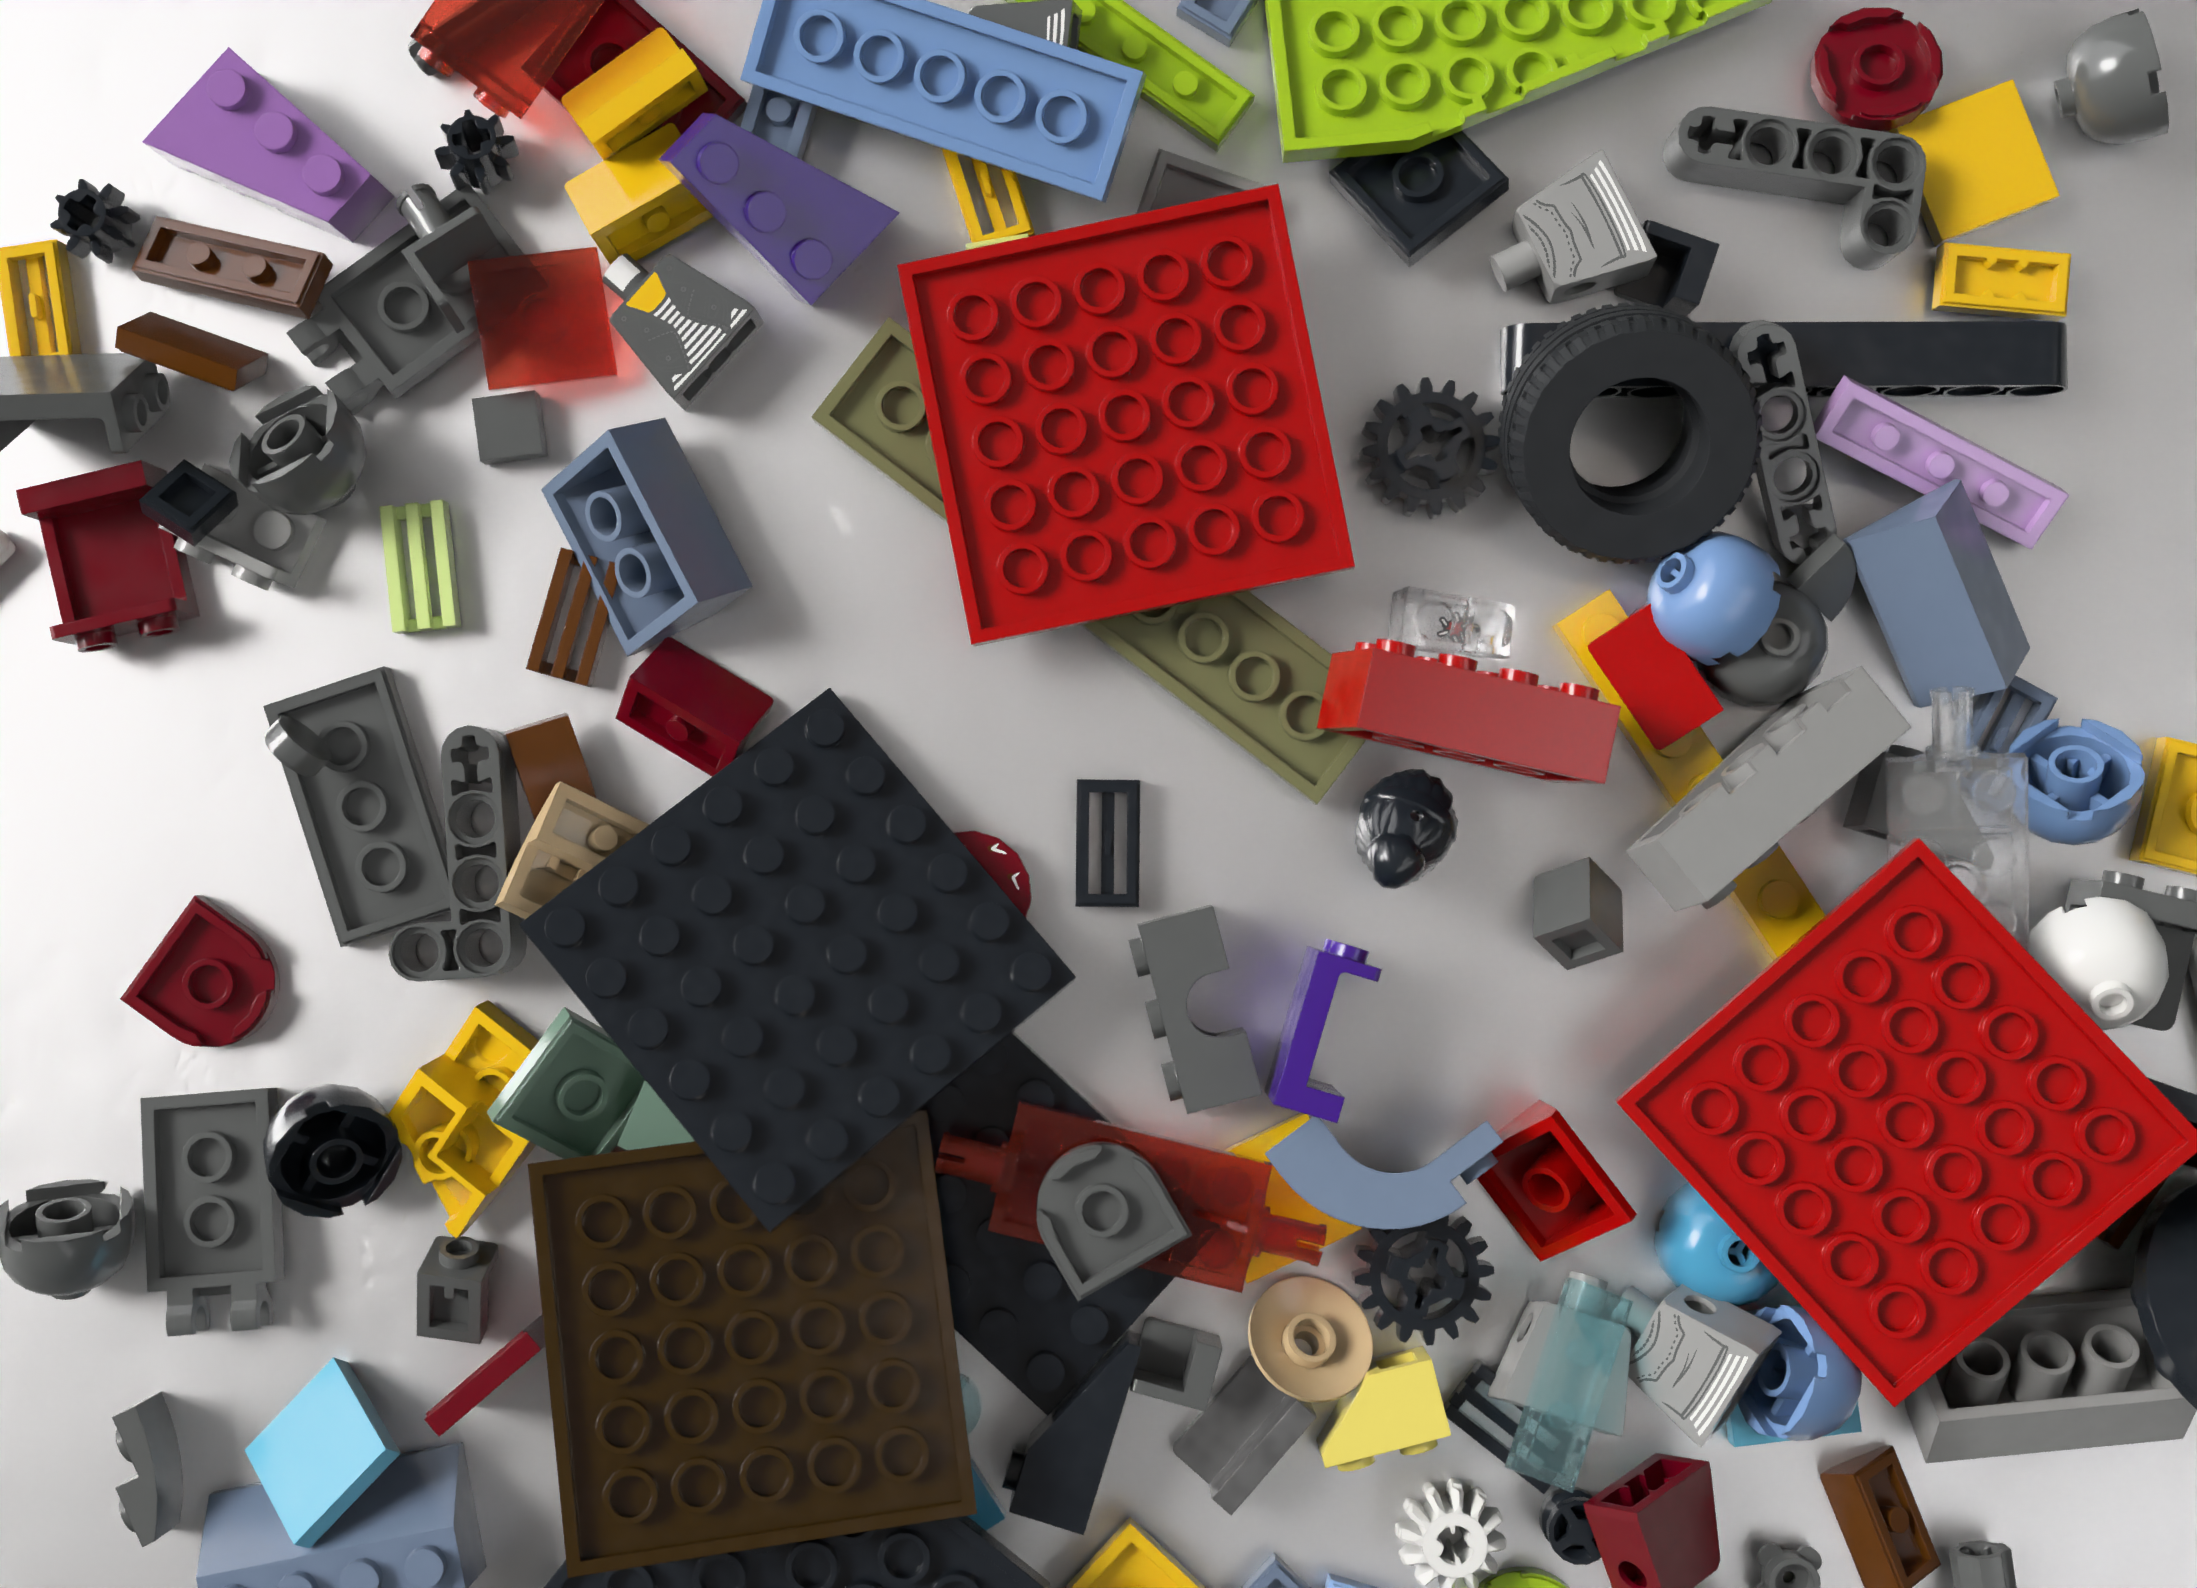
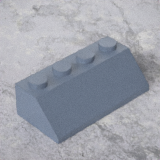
M463 1442L400 1454L311 1548L293 1544L261 1482L212 1492L208 1498L196 1574L198 1588H469L487 1566Z

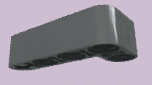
M1710 106L1698 107L1690 111L1665 142L1663 161L1667 170L1677 179L1698 184L1844 205L1840 250L1845 260L1853 267L1861 270H1875L1886 265L1907 249L1916 236L1926 172V155L1921 145L1911 137L1896 133ZM1691 136L1699 138V146L1698 141L1690 139ZM1728 140H1730V141L1732 142L1731 145L1725 144V143H1726ZM1750 143L1764 145L1772 155L1773 165H1765L1754 159L1750 152ZM1698 147L1708 151L1705 154L1698 152ZM1813 152L1826 154L1835 166V174L1822 172L1813 160ZM1876 161L1888 163L1894 169L1897 175V183L1887 182L1879 175ZM1868 223L1878 224L1886 231L1888 246L1879 245L1871 239L1868 233Z
M469 725L463 726L451 732L442 745L441 769L451 920L415 923L403 927L394 935L389 946L388 955L390 963L397 974L407 980L421 982L477 978L512 971L520 965L526 955L527 935L519 925L525 919L495 906L505 880L521 849L516 767L506 736L496 730ZM479 746L488 748L489 757L487 760L479 761L478 765L469 763V752L477 751ZM469 783H492V792L469 790ZM485 802L492 808L495 820L491 831L481 837L472 829L470 819L474 808L480 803ZM486 865L495 871L499 880L496 894L488 901L479 896L474 885L476 874ZM488 929L496 932L503 944L502 955L494 964L485 961L480 955L478 948L479 939ZM424 934L434 939L439 950L438 959L431 968L423 966L415 953L416 944Z

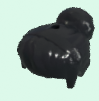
M1409 769L1395 772L1391 776L1380 779L1378 783L1365 793L1361 803L1355 829L1357 853L1362 857L1363 863L1373 873L1374 880L1383 888L1397 889L1418 881L1420 877L1432 871L1444 859L1451 845L1456 841L1459 821L1455 816V811L1452 809L1453 795L1444 786L1440 778L1430 776L1424 769ZM1411 814H1417L1420 818L1419 821H1414L1411 818Z

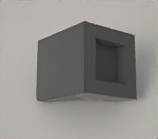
M1590 857L1537 875L1534 879L1533 938L1566 970L1623 952L1621 889Z
M1147 1317L1141 1332L1142 1348L1130 1383V1390L1206 1412L1223 1349L1220 1336L1155 1317Z

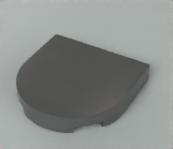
M1092 1142L1077 1146L1058 1158L1049 1168L1041 1182L1036 1205L1038 1229L1048 1251L1077 1301L1082 1300L1192 1236V1231L1155 1168L1145 1157L1127 1146L1112 1142Z

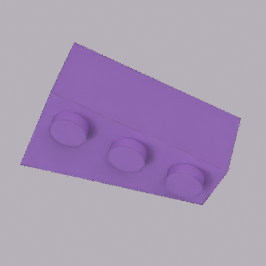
M230 47L221 54L142 141V143L178 168L190 173L194 172L215 181L229 190L259 200L277 208L280 212L352 243L395 197Z

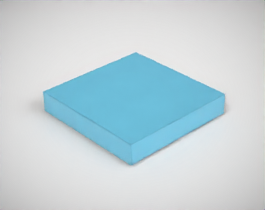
M334 1357L244 1450L293 1544L306 1548H311L401 1454L349 1362Z

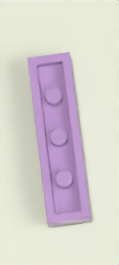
M1845 375L1813 423L1817 440L1924 495L1954 479L1961 480L1978 522L2031 550L2069 497V494L2061 487Z

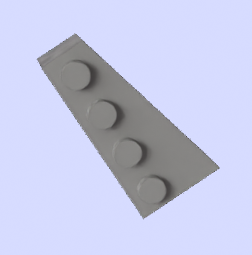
M1862 666L1857 667L1788 699L1625 852L1675 912L1699 904L1705 909H1709L1720 903L1734 891L1737 884L1733 880L1745 869L1752 868L1768 858L1778 848L1779 844L1777 842L1813 815L1821 804L1906 733L1911 726Z

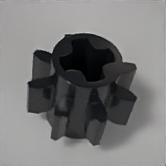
M470 109L465 110L463 117L458 118L451 125L442 123L440 128L448 146L439 147L434 152L440 168L451 169L450 177L455 189L460 191L469 183L471 187L481 189L484 195H489L491 187L499 184L502 179L507 181L514 179L506 159L518 156L519 150L514 136H503L504 129L498 115L494 114L486 120L483 117L473 115Z
M79 179L78 189L69 192L65 196L56 195L55 199L59 203L58 219L50 223V227L63 236L70 237L66 245L67 251L81 259L87 257L92 251L97 258L110 264L113 261L114 252L120 251L125 246L135 247L136 244L131 239L132 224L141 218L138 213L129 207L121 206L125 193L110 183L105 185L99 192L94 185L85 179ZM100 216L98 223L92 227L93 220Z

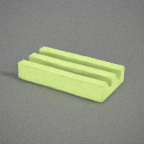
M441 499L432 500L427 504L415 502L406 503L405 506L400 507L393 505L379 506L392 632L406 634L461 627L449 503ZM426 518H432L442 616H432L422 520ZM401 521H406L416 619H411Z

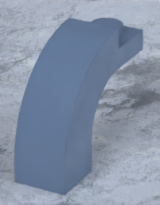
M1312 1117L1268 1150L1265 1155L1281 1177L1303 1200L1328 1216L1365 1228L1404 1229L1439 1220L1467 1204L1451 1181L1460 1175L1468 1185L1493 1167L1499 1161L1491 1151L1503 1143V1141L1489 1122L1485 1121L1427 1165L1409 1172L1387 1173L1368 1168L1353 1159L1338 1143L1320 1118Z

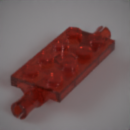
M1024 1101L1019 1102L1010 1141H1003L1001 1147L944 1132L939 1152L964 1157L965 1159L940 1153L936 1161L935 1173H944L992 1185L991 1192L997 1194L988 1231L1045 1245L1036 1220L1037 1197L1045 1174L1058 1158L1077 1146L1092 1142H1112L1135 1150L1152 1164L1192 1231V1236L1143 1263L1138 1268L1242 1293L1251 1259L1253 1256L1259 1257L1261 1252L1310 1263L1311 1266L1318 1267L1323 1252L1319 1251L1318 1245H1325L1327 1226L1270 1213V1206L1265 1205L1266 1191L1273 1166L1271 1162ZM1297 1240H1302V1241H1306V1242H1310V1243H1314V1244H1309V1243H1305V1242H1301V1241H1297Z

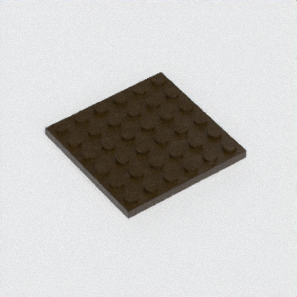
M927 1110L915 1113L771 1234H769L695 1141L528 1164L568 1578L977 1514Z

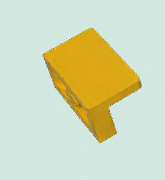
M660 27L562 97L561 101L602 159L606 160L640 140L707 92L708 88L699 70L684 49H679L667 31Z
M673 123L663 126L565 184V189L590 236L610 265L619 256L626 253L637 261L714 217L658 160L681 136Z

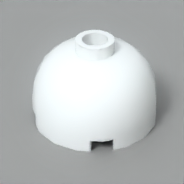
M2099 896L2084 899L2086 907L2075 908L2065 913L2061 906L2049 912L2031 930L2025 950L2102 1030L2127 1026L2142 1019L2157 1005L2169 978L2168 959L2165 942L2146 911L2126 900Z

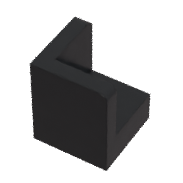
M1646 220L1642 227L1657 258L1648 276L1615 286L1614 294L1631 302L1643 303L1647 306L1657 305L1663 310L1668 308L1677 314L1687 316L1700 304L1720 244L1651 220Z

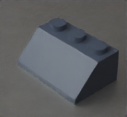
M666 418L608 429L541 489L581 568L584 561L592 577L591 587L598 600L601 595L608 609L607 618L627 657L637 654L663 641L665 638L671 637L717 614L753 587ZM588 555L599 558L595 567ZM610 561L615 562V575L618 581L613 598H611L604 585Z

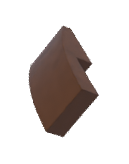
M567 713L504 731L534 822L554 786L560 781L596 798Z

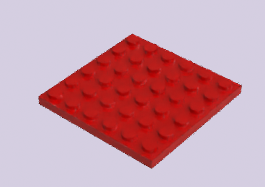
M1279 184L897 265L971 645L979 646L1353 570L1355 568Z
M1914 838L1615 1099L1624 1112L1893 1407L1902 1402L2197 1153V1129L1920 838Z

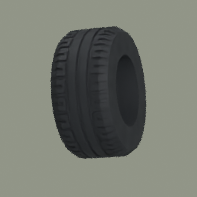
M1628 302L1618 303L1617 306L1612 304L1602 305V308L1598 310L1594 307L1587 310L1586 314L1581 315L1579 313L1572 316L1571 320L1567 323L1565 321L1557 325L1555 331L1552 332L1550 330L1543 335L1545 338L1541 342L1537 341L1532 347L1533 351L1523 357L1521 360L1523 362L1522 365L1516 367L1513 373L1514 379L1509 382L1506 388L1507 396H1503V410L1500 411L1499 415L1501 426L1498 427V436L1500 438L1499 451L1503 455L1501 460L1508 480L1521 503L1537 525L1548 536L1553 537L1558 544L1566 546L1569 551L1576 554L1579 552L1588 559L1594 557L1599 562L1610 560L1614 564L1628 562L1629 565L1638 564L1640 560H1643L1645 563L1654 562L1655 558L1662 560L1672 552L1681 553L1685 551V547L1693 546L1702 536L1706 538L1713 533L1712 529L1716 526L1720 527L1725 522L1724 517L1727 514L1731 515L1736 509L1735 505L1737 502L1742 501L1745 495L1744 489L1749 488L1753 481L1751 476L1753 473H1756L1758 466L1756 458L1760 457L1762 450L1759 446V443L1763 441V431L1760 430L1762 415L1759 413L1761 406L1755 396L1757 394L1755 387L1749 382L1751 378L1742 368L1738 358L1715 336L1688 317L1677 314L1668 308L1663 310L1657 305L1647 306L1636 302L1633 305H1630ZM1635 378H1657L1672 386L1683 402L1684 423L1676 448L1659 469L1640 481L1613 487L1591 484L1578 474L1570 458L1571 437L1580 415L1596 396L1615 384Z

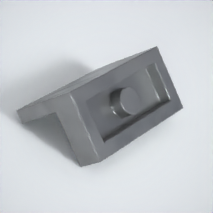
M1250 1355L1208 1403L1206 1412L1201 1411L1174 1442L1173 1452L1209 1484L1211 1499L1228 1514L1232 1515L1317 1416L1311 1402L1293 1398L1272 1385L1256 1365L1253 1356Z

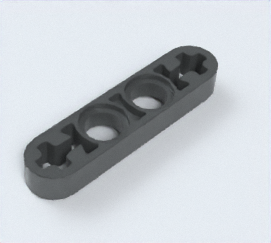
M1765 320L1751 321L1735 333L1729 350L1738 358L1742 368L1750 376L1751 380L1749 382L1752 384L1755 382L1765 383L1766 378L1762 365L1754 360H1748L1747 353L1757 348V337L1761 335L1765 340L1777 343V350L1769 353L1767 357L1771 375L1778 378L1785 375L1786 382L1766 383L1755 389L1757 393L1755 396L1759 400L1761 409L1769 399L1775 396H1786L1792 403L1793 415L1790 422L1780 430L1768 431L1763 426L1760 427V430L1763 431V441L1759 443L1762 450L1760 457L1756 458L1758 463L1756 474L1771 540L1778 552L1792 563L1801 565L1833 533L1837 535V528L1794 339L1782 326ZM1788 458H1801L1806 465L1807 475L1804 482L1793 491L1783 492L1778 490L1774 483V473L1778 465ZM1813 499V503H1812V504H1803V503H1805V502H1807V501ZM1800 505L1805 522L1814 528H1818L1817 533L1809 536V547L1803 549L1794 541H1790V537L1799 533L1797 514L1788 508L1781 511V506Z

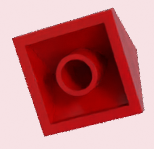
M1540 1099L1496 1132L1503 1143L1491 1152L1499 1162L1477 1178L1540 1262L1631 1222L1637 1215L1560 1112Z

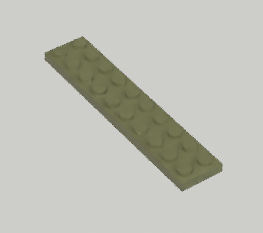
M888 317L812 415V419L947 523L911 334ZM1249 591L1081 625L1315 805L1320 802L1366 741L1316 729L1332 654Z

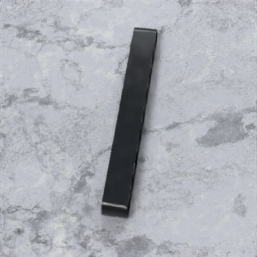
M1749 322L1696 323L1710 332L1729 349L1735 333ZM1771 322L1785 328L1794 339L1807 397H1830L1844 375L1886 397H2028L2051 395L2068 389L2067 325L2062 322ZM1521 323L1500 329L1501 395L1507 396L1506 388L1509 382L1514 379L1513 373L1516 367L1522 365L1523 362L1521 360L1523 357L1533 351L1532 347L1537 341L1541 342L1545 338L1543 335L1550 330L1552 332L1555 331L1560 323ZM1762 335L1757 337V348L1747 353L1748 360H1754L1762 365L1766 382L1753 383L1755 389L1766 383H1785V375L1778 378L1770 374L1767 361L1768 354L1777 350V343L1765 340ZM1635 378L1615 384L1595 398H1680V396L1672 386L1660 379Z

